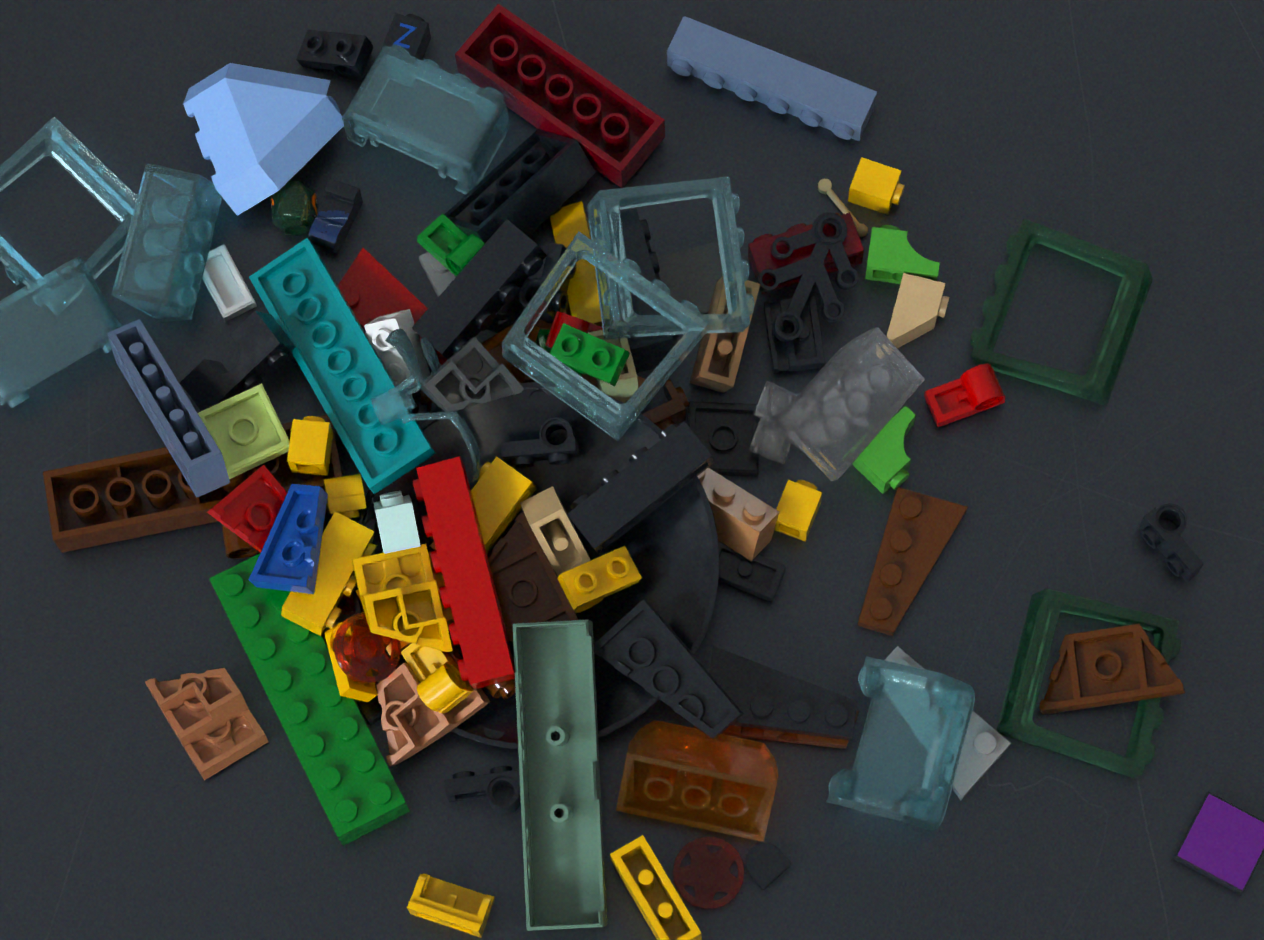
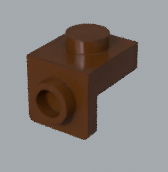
M670 379L663 382L664 394L668 402L643 413L662 431L674 423L677 425L685 421V407L689 406L683 389L680 386L675 388Z

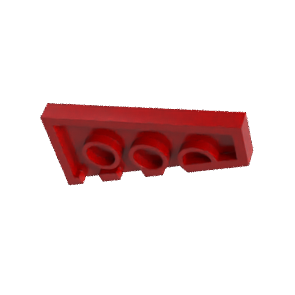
M364 248L361 249L338 284L340 291L364 331H366L364 325L379 316L410 309L415 324L428 310L420 300ZM418 334L428 367L437 370L447 359Z
M262 465L207 513L261 553L287 492L265 465Z

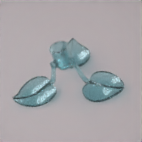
M401 328L392 331L385 341L399 352L411 375L398 386L371 398L373 408L380 423L385 425L399 418L402 419L403 424L416 420L450 419L459 429L468 447L473 463L472 481L477 480L481 471V454L477 441L463 417L461 418L457 412L410 414V410L416 408L411 394L424 387V381L427 378L423 379L415 350L406 332ZM424 337L421 339V347L424 352L423 357L427 359L432 370L431 376L442 365L439 363L435 349L429 340ZM413 382H416V384H414V385H412L411 387L407 388V387H408L409 385H411Z

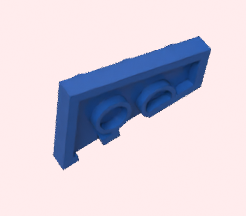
M291 484L250 575L249 581L254 586L314 594L328 494L320 486Z

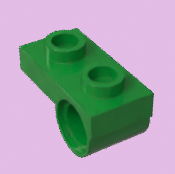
M443 213L417 236V242L455 277L485 244L474 234L467 236Z
M563 323L548 357L572 370L615 386L630 352Z

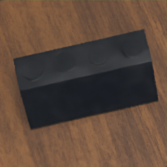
M537 129L444 215L467 236L474 234L484 243L491 238L506 219L530 237L537 231L538 226L562 208L563 203L570 196L582 190L596 171L577 140Z

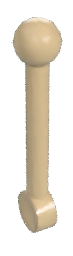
M821 179L818 182L819 192L827 194L843 214L849 213L848 208L832 190L831 181L829 179ZM850 212L859 237L866 236L868 233L867 226L859 223Z

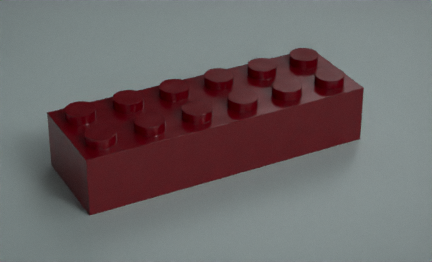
M499 3L455 53L457 70L461 75L537 129L577 140L593 168L621 188L627 184L665 138V120Z

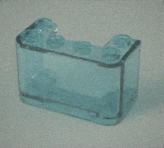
M395 44L391 47H382L342 117L348 141L364 147L369 139L370 144L375 147L382 143L438 169L440 177L445 179L448 175L457 180L456 190L465 195L481 181L510 129L507 105L503 101L504 96L499 91L491 87L481 88L473 84L465 75L448 73L442 70L434 61L415 58L406 49Z

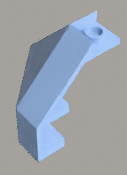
M229 63L188 89L183 105L187 115L191 118L194 116L196 118L200 131L195 133L204 159H210L215 168L216 174L211 176L213 184L237 216L279 191L347 123L340 114L336 101L331 96H327L331 80Z

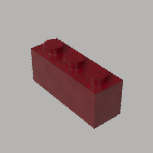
M850 212L843 215L835 213L841 216L847 225V236L842 244L851 267L861 264L863 262L864 248ZM796 224L788 228L784 233L775 236L764 234L755 238L752 243H749L748 259L755 278L757 279V276L765 269L776 270L810 257L815 244L793 250V253L784 260L774 258L770 247L779 237L789 238L811 230L812 224ZM825 225L823 233L827 237H833L834 229L829 225ZM783 242L777 243V251L780 254H786L788 252L787 245ZM828 251L823 263L829 274L838 270ZM768 274L762 276V282L765 286H773L774 279ZM801 276L780 283L773 291L797 284Z

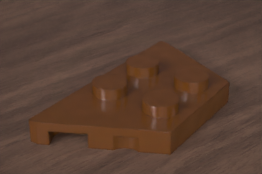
M524 512L516 517L514 525L504 538L498 541L488 558L509 643H513V624L579 620Z
M1132 624L1065 635L1059 650L1060 657L1058 662L1054 664L1049 677L1051 681L1044 700L1041 699L1039 708L1041 714L1045 715L1185 694V688L1140 624Z

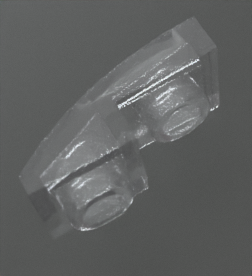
M766 381L754 413L755 416L761 419L749 451L776 463L785 464L796 425L798 394Z

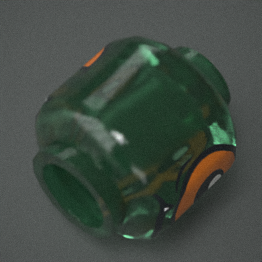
M288 181L279 191L272 194V223L286 235L298 236L308 233L309 228H311L313 221L318 215L316 193L311 188L304 186V183L301 181Z

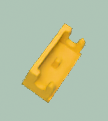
M423 873L418 877L407 909L411 915L482 938L495 897Z

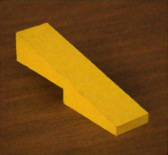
M580 201L563 206L557 213L549 217L555 244H563L575 256L576 271L574 277L570 279L567 290L571 315L607 329L614 328L584 204Z

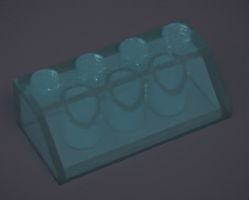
M151 163L145 165L112 296L162 323L192 320L223 199L215 189L213 182L199 174Z

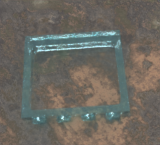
M54 116L20 149L0 165V192L43 157L52 156L121 223L60 288H54L0 235V261L7 266L5 268L7 276L16 285L23 282L30 289L28 294L35 305L39 308L46 305L58 317L149 226V207Z
M729 176L599 190L588 203L587 210L604 339L743 332L751 324L749 315L754 310V298L752 294L746 293L745 281H747L749 276V264L747 260H741L740 248L744 243V230L741 226H736L735 215L739 211L740 200L738 194L731 191ZM709 198L713 203L728 314H636L632 305L620 210L690 199Z
M578 231L502 341V357L608 435L619 441L655 394L707 333L708 323L699 317L700 311L694 304L687 300L679 303L669 296L671 294L670 289L662 281L653 279L650 282L641 276V269L634 261L628 258L620 261L611 254V247L603 239L595 237L592 241ZM581 259L587 260L686 332L624 404L614 401L528 338V335L576 262Z

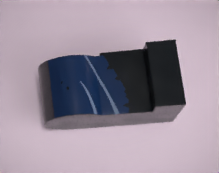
M330 178L325 188V197L318 210V215L313 221L308 239L317 247L337 253L347 237L363 200L359 188Z

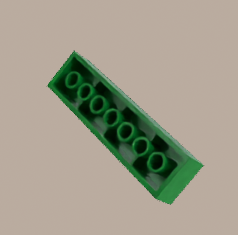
M259 553L209 578L337 837L344 846L410 812L354 699L340 696L329 650L322 636L281 616L282 606L290 591L258 588L249 581L260 555Z

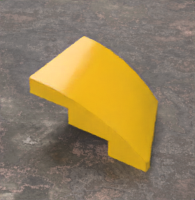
M422 544L421 547L387 554L379 553L352 559L361 602L371 633L444 652L453 651L446 617L443 616L437 583L433 578L426 544Z

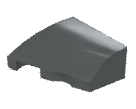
M476 337L471 338L419 386L446 413L519 394L524 390L523 386L503 364H498Z

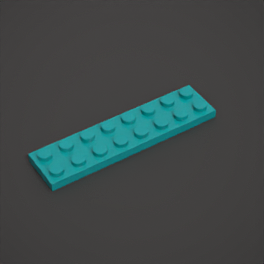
M308 238L249 276L269 314L273 316L296 346L291 351L368 488L374 494L436 454L382 360L369 342L362 326L315 246Z

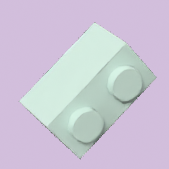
M401 491L379 495L380 501L373 502L383 553L387 554L421 547L410 495L403 496Z

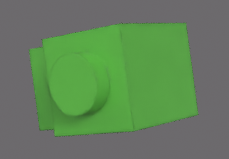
M893 225L872 227L865 279L901 284L903 273L937 281L940 262L931 261L918 254L908 242V231H901Z
M904 406L853 456L852 465L882 494L890 487L896 490L910 476L908 471L911 459L905 453L904 440L914 427L916 415L907 406Z

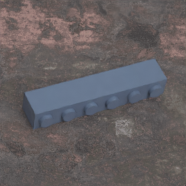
M683 16L667 49V66L671 67L677 74L682 76L692 75L700 78L712 88H725L733 91L739 98L745 101L755 100L766 104L770 110L776 113H788L799 117L806 125L812 127L821 126L832 130L834 135L842 139L849 140L852 138L860 142L876 106L877 91L686 16Z
M138 319L108 332L107 336L118 367L196 498L229 484L230 479L220 449L141 320Z

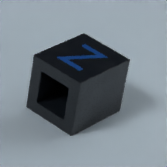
M395 13L381 49L384 63L417 74L431 40L428 22L414 14L404 16Z

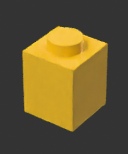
M861 157L849 188L848 202L888 215L892 203L899 205L905 185L900 184L902 170Z
M306 416L303 420L293 419L287 457L292 473L328 476L334 435L330 422H325L323 418L316 416Z
M788 479L776 508L779 511L774 530L806 542L821 505L822 492L818 491V488L808 481L797 480V482Z

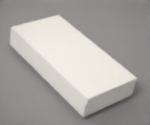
M225 244L193 259L225 322L257 307Z

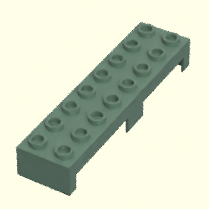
M590 620L513 624L527 931L607 926L593 622Z

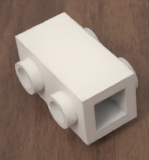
M410 309L379 316L364 325L365 334L369 342L376 350L402 396L421 390L419 388L420 384L431 376L418 333L412 329L414 320Z

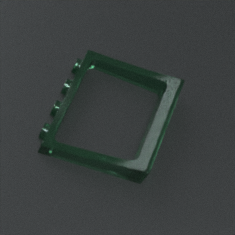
M1023 218L1018 234L1012 233L1009 236L1007 253L1010 255L1006 265L1000 264L996 270L995 284L998 285L994 296L988 295L985 299L983 315L986 318L982 328L976 327L972 333L971 347L974 349L971 358L975 366L990 364L996 372L1054 388L1107 406L1153 281L1148 264ZM1035 244H1043L1123 277L1089 370L1084 375L1066 372L993 352L1029 254Z
M1047 588L1033 594L1028 607L997 732L1003 736L1049 749L1132 778L1142 775L1144 765H1148L1155 754V744L1150 741L1153 729L1159 728L1164 717V709L1159 707L1161 697L1139 700L1125 757L1039 727L1033 722V715L1060 612L1125 626L1140 624L1143 630L1153 633V645L1159 650L1168 665L1170 659H1175L1180 651L1181 640L1176 638L1180 621Z

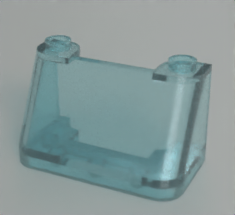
M81 256L63 264L0 301L1 406L8 403L10 408L21 404L30 398L27 391L32 389L33 386L101 348L105 354L112 351L107 333L122 327Z
M866 656L864 667L859 673L858 682L862 693L872 698L853 769H841L831 778L827 802L917 828L935 831L941 825L946 813L974 708L975 692L971 685L942 673Z

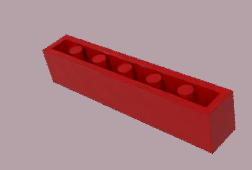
M459 456L418 467L416 470L419 479L413 480V486L418 502H425L427 515L422 516L423 527L427 538L432 536L434 538L436 550L430 552L435 572H442L445 586L440 587L439 590L444 608H451L454 622L449 623L448 626L453 645L460 644L463 659L457 660L462 681L469 680L473 689H478L515 679L514 660L465 465Z

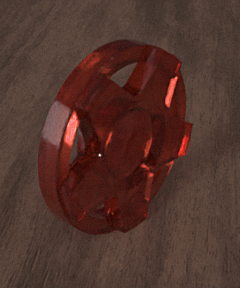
M365 612L350 616L340 625L333 639V651L338 665L348 678L361 683H374L387 678L395 670L401 655L400 640L371 633ZM351 626V635L345 636L346 631ZM390 643L392 647L391 658L385 652V648ZM370 668L379 673L376 676H366Z
M716 837L697 838L686 844L678 853L673 868L674 882L681 896L692 905L708 909L721 907L735 898L742 887L744 880L743 861L737 850L725 840ZM704 844L717 845L722 847V849L711 853ZM689 852L691 863L680 868L683 858ZM734 861H736L738 867V879L729 872V868ZM683 885L693 886L695 888V897L691 896L684 889ZM718 891L728 894L719 900L713 901Z

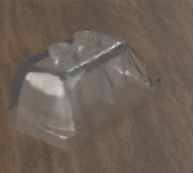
M876 327L841 347L775 421V428L793 446L806 454L830 481H835L843 475L925 379L885 334Z

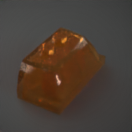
M653 720L640 728L629 743L616 811L764 842L778 781L776 761L764 743L720 734L717 738L712 739L700 729Z

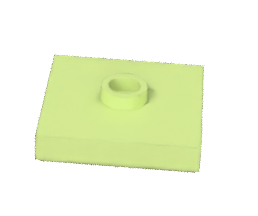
M262 383L198 413L222 453L229 479L281 456L289 450L290 441Z

